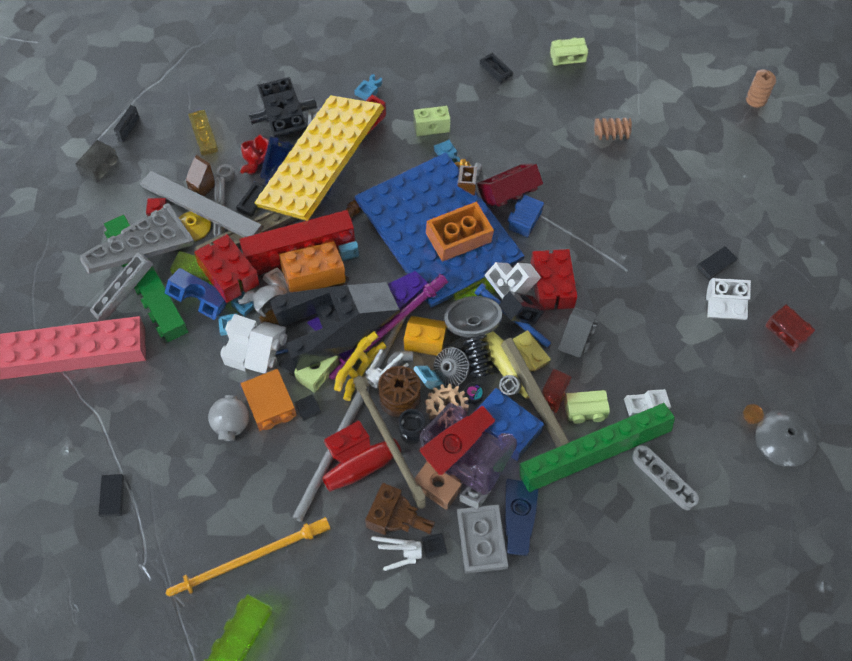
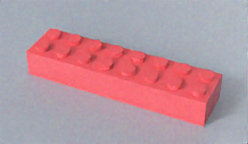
M140 316L0 334V380L146 361L145 326Z

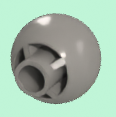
M225 395V398L217 400L209 410L208 421L212 430L219 434L218 440L234 441L235 436L242 433L248 425L249 411L242 401L237 400V396Z

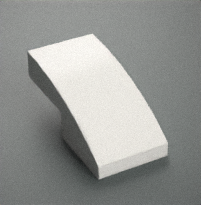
M665 389L649 390L645 394L627 395L624 398L629 417L661 403H665L669 409L671 408Z

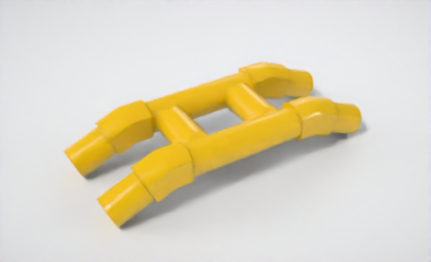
M374 331L360 340L357 348L343 368L337 373L334 390L338 392L342 390L346 377L348 375L351 377L345 387L343 399L346 401H351L355 390L353 378L362 377L379 350L387 348L382 341L376 347L370 349L367 354L364 353V350L378 338ZM360 359L362 363L355 371L353 366Z

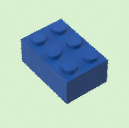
M497 388L478 407L484 406L495 419V422L484 430L482 434L516 461L521 458L542 433L544 423Z

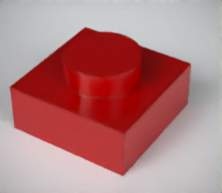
M148 198L146 207L147 217L153 211L162 209L167 204L166 198Z

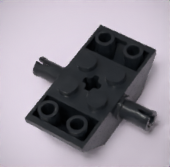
M290 77L257 85L263 111L249 114L251 125L263 121L268 122L273 137L307 129L308 126L303 111L317 108L315 98L304 101L298 100Z

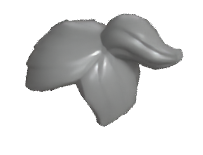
M267 285L260 288L257 292L254 290L247 291L238 302L239 304L253 302L256 311L265 317V309L273 310L269 300L286 293L279 286Z

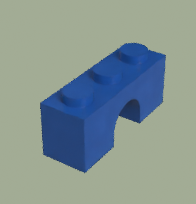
M179 268L168 279L165 294L180 302L187 297L199 299L201 302L198 312L215 320L225 309L227 303L216 288L187 271Z

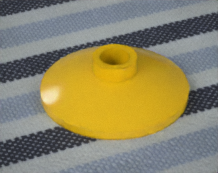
M191 211L179 217L194 241L204 238L210 232L211 221Z

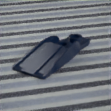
M513 479L506 480L505 532L506 536H508L507 553L527 556L529 554V544L535 521L539 489L528 492L523 481Z

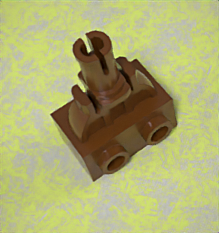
M383 482L365 519L366 528L385 536L388 530H404L409 532L410 528L419 529L430 535L435 521L418 516V508L410 505L409 501L402 496V490Z

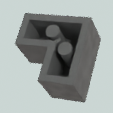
M576 306L570 315L558 350L579 358L582 353H587L590 342H587L589 335L593 336L599 321L596 320L598 314Z

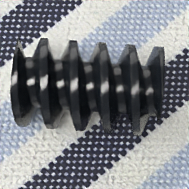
M487 335L473 337L463 342V345L469 346L465 350V353L471 354L467 357L468 361L473 362L469 364V368L474 369V371L470 372L469 376L481 377L494 374L493 372H488L493 367V365L487 364L491 357L485 356L490 350L484 349V346L489 343L482 341Z

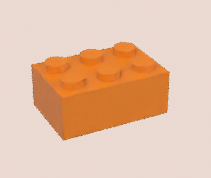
M477 202L430 219L426 223V235L442 262L492 242L494 229Z
M334 242L279 254L281 269L289 292L320 289L346 282L344 264Z

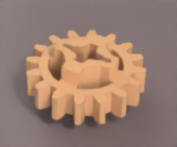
M441 384V389L439 390L434 387L433 393L429 392V399H426V413H430L429 419L436 418L435 424L441 421L443 422V427H445L447 423H450L452 426L454 421L458 422L461 420V417L465 418V411L469 409V405H467L468 398H464L465 392L459 393V387L457 386L452 389L451 384L448 385V388ZM434 404L439 408L438 412L435 410Z

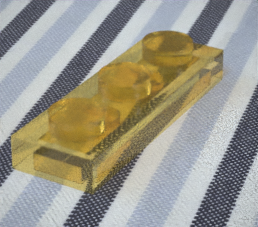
M205 109L189 113L188 116L201 155L204 156L218 152Z

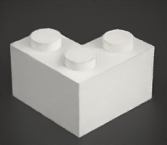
M496 262L485 274V277L502 300L509 291L526 294L541 278L534 267L528 263H517L512 268L509 263Z
M234 314L232 320L227 322L226 331L229 341L221 350L224 365L246 372L247 368H244L250 331L257 327L255 320Z
M263 322L251 330L244 368L264 374L274 369L277 362L275 357L276 351L281 346H284L287 340V334H285L286 327Z

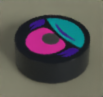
M469 384L464 390V398H468V403H480L484 397V390L479 384Z

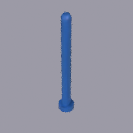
M483 283L475 291L477 296L482 295L494 300L498 304L501 303L498 298L485 289L487 286ZM514 321L525 331L528 330L543 346H550L551 342L530 324Z

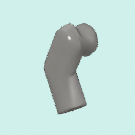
M413 351L394 352L387 360V365L400 353H403L404 356L394 366H399L403 361H413Z

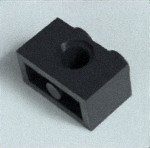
M509 291L499 304V307H501L511 321L535 325L545 312L544 308L533 296Z

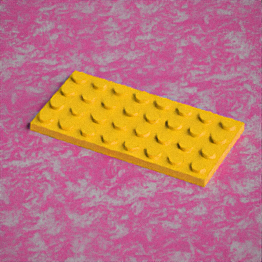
M330 95L303 135L298 139L293 149L288 153L286 159L279 166L274 176L269 180L267 186L260 193L255 201L257 207L308 221L384 110L383 106L379 103Z

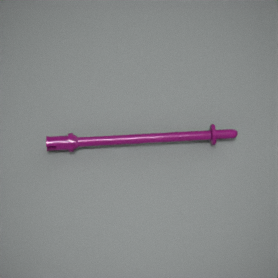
M439 274L430 284L424 285L423 292L376 332L378 338L364 350V353L425 299L435 297L437 295L436 292L448 283L447 279ZM350 356L346 360L338 359L341 364L329 374L331 380L336 379L337 373L343 368Z

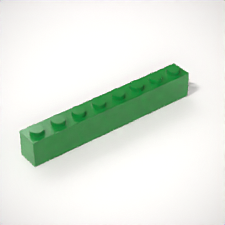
M123 214L103 223L106 228L104 234L108 240L113 235L116 237L121 234L123 229L130 226L125 215ZM152 266L134 287L137 295H142L143 298L140 300L145 309H150L151 312L148 315L152 323L157 322L158 327H156L160 338L165 337L168 343L189 332L170 296L165 294V287Z
M661 403L520 463V478L528 492H532L671 432L675 417L666 404Z

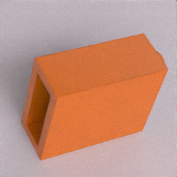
M278 368L240 383L259 431L269 430L276 424L289 422L297 416Z

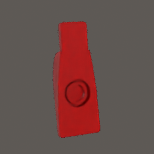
M481 406L469 417L466 416L444 430L420 448L419 451L438 475H442L468 451L482 435V432L495 422V419L484 406Z

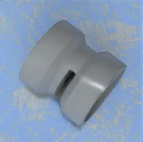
M506 375L500 380L499 388L506 395H515L521 389V382L516 376Z

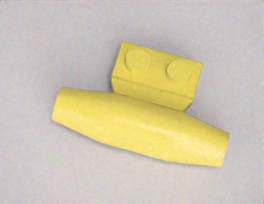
M528 330L513 338L530 371L535 372L551 361ZM494 331L486 334L487 337L483 338L482 341L489 343L484 348L490 350L487 354L491 357V361L503 376L513 375L518 378L501 347L504 340ZM521 383V389L519 393L525 399H529V396Z

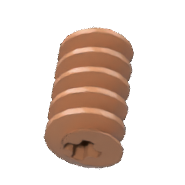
M759 70L756 72L746 98L747 103L752 107H763L767 103L776 83V77L771 71Z
M599 118L595 119L594 133L595 136L598 135L599 140H602L603 135H605L606 140L609 139L610 135H612L613 140L616 139L617 135H619L620 140H622L623 135L626 136L627 140L629 139L632 130L631 118L628 120L627 118H622V120L616 118L615 121L613 118H609L608 122L606 118H603L601 122Z

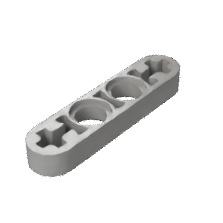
M643 445L636 447L632 455L634 463L681 508L692 510L699 501L697 493L650 448ZM639 453H640V454L645 453V454H646L645 458L643 457V458L640 459V458L638 457V456H639ZM652 459L653 461L650 463L648 467L647 463L650 462V460ZM652 467H661L663 473L661 475L653 473ZM667 481H675L678 484V488L675 490L670 489ZM683 489L684 491L678 496L677 494ZM690 496L692 498L691 502L686 503L684 501L685 498Z

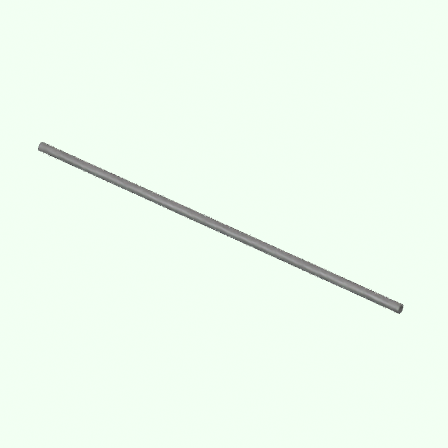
M475 163L474 166L478 167V178L483 166L480 163ZM406 317L387 333L383 341L387 348L383 350L374 369L381 368ZM358 391L337 432L351 425L364 401ZM328 449L293 515V518L297 521L302 522L323 481L322 477L327 473L334 460Z

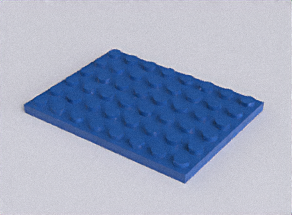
M443 153L355 195L356 202L407 274L416 271L428 284L438 277L439 274L447 279L448 283L436 292L437 295L435 297L425 299L430 308L486 280L485 274L496 262L509 263L512 266L524 260L525 257L475 191V196L457 186L459 168L447 153ZM477 202L494 229L492 242L442 262L426 235L427 221Z

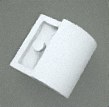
M712 278L708 284L706 300H708L707 318L748 319L751 280Z

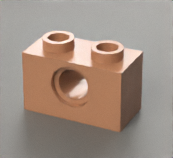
M429 462L425 463L414 478L418 486L422 488L425 496L448 510L461 491L462 484L457 477L447 475L446 473L438 475ZM436 481H440L444 485L441 487H435L433 483Z

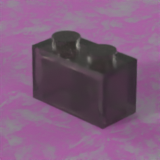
M96 140L75 165L80 175L97 183L117 162L118 156L113 147Z

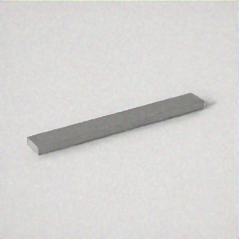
M152 171L140 183L143 188L242 237L259 234L263 229L261 224Z

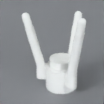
M380 349L370 368L365 372L368 383L377 389L381 375L387 369L393 367L404 356L403 353H400L384 370L380 368L374 369L383 353V349Z
M378 536L371 537L372 540L402 544L379 545L378 548L403 550L404 557H408L406 560L385 566L383 568L384 571L406 564H414L416 559H421L420 541Z

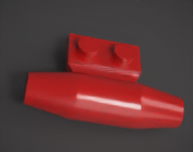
M357 421L324 439V443L333 458L341 463L325 474L322 479L326 488L331 492L363 479L385 466L394 457L385 441L370 446L368 433L361 422ZM393 438L399 451L401 452V447L395 438Z

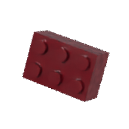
M522 163L476 184L485 204L502 206L507 204V200L511 198L514 200L522 197V193L538 190V186L543 185V181L537 164Z

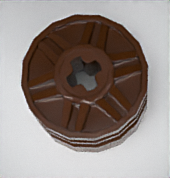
M394 366L387 369L381 375L378 382L380 405L383 411L390 416L399 418L402 412L407 409H418L421 402V386L417 373L405 366Z

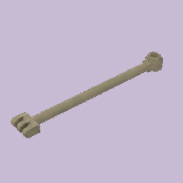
M365 376L353 378L354 385L362 396L408 483L417 506L421 509L426 506L425 494L415 481L367 390V387H369L367 378Z

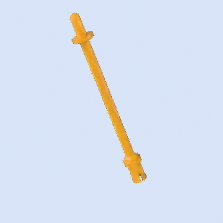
M326 517L309 525L306 523L300 531L191 579L184 575V582L168 588L166 594L173 596L187 589L192 594V587L303 538L314 539L313 536L331 530Z

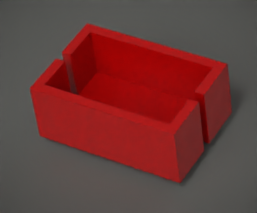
M228 234L213 241L212 246L207 244L194 251L198 266L226 303L242 295L239 280H241L242 289L245 293L260 285L257 271Z
M570 249L553 250L552 253L549 250L532 251L530 264L541 276L534 285L535 298L544 310H554L556 299L559 297L558 309L575 308L577 291Z

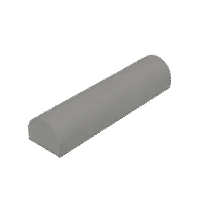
M138 252L92 306L90 311L97 320H107L153 266V263L148 258Z

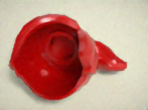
M259 134L254 140L245 141L241 144L242 156L248 163L242 166L241 174H255L258 170V165L269 159L272 148L268 139Z

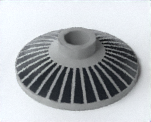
M446 348L435 358L434 371L445 386L449 384L452 387L458 386L468 376L469 361L465 353L460 349Z

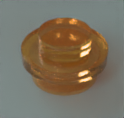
M749 404L744 408L743 416L748 423L756 424L761 422L764 412L758 405Z

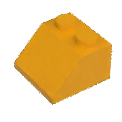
M411 316L405 331L404 350L437 356L444 348L447 333L445 321Z

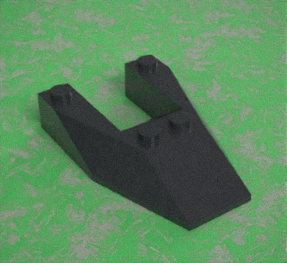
M387 282L290 292L269 300L280 326L288 325L317 313L322 325V329L286 343L297 371L353 349L365 336L367 337L373 331L375 332L400 313Z

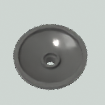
M471 296L462 298L447 308L444 315L445 324L451 332L462 337L484 336L500 325L502 309L497 302L487 297Z
M786 410L770 412L759 421L756 427L755 440L760 452L776 465L788 468L799 467L807 463L816 452L817 437L813 427L806 419L794 412Z

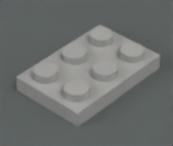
M499 505L481 506L478 509L474 507L457 509L465 574L508 569Z

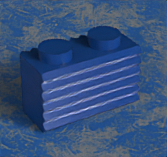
M524 195L522 200L518 199L515 212H511L508 217L509 230L526 236V238L529 237L543 212L544 202Z

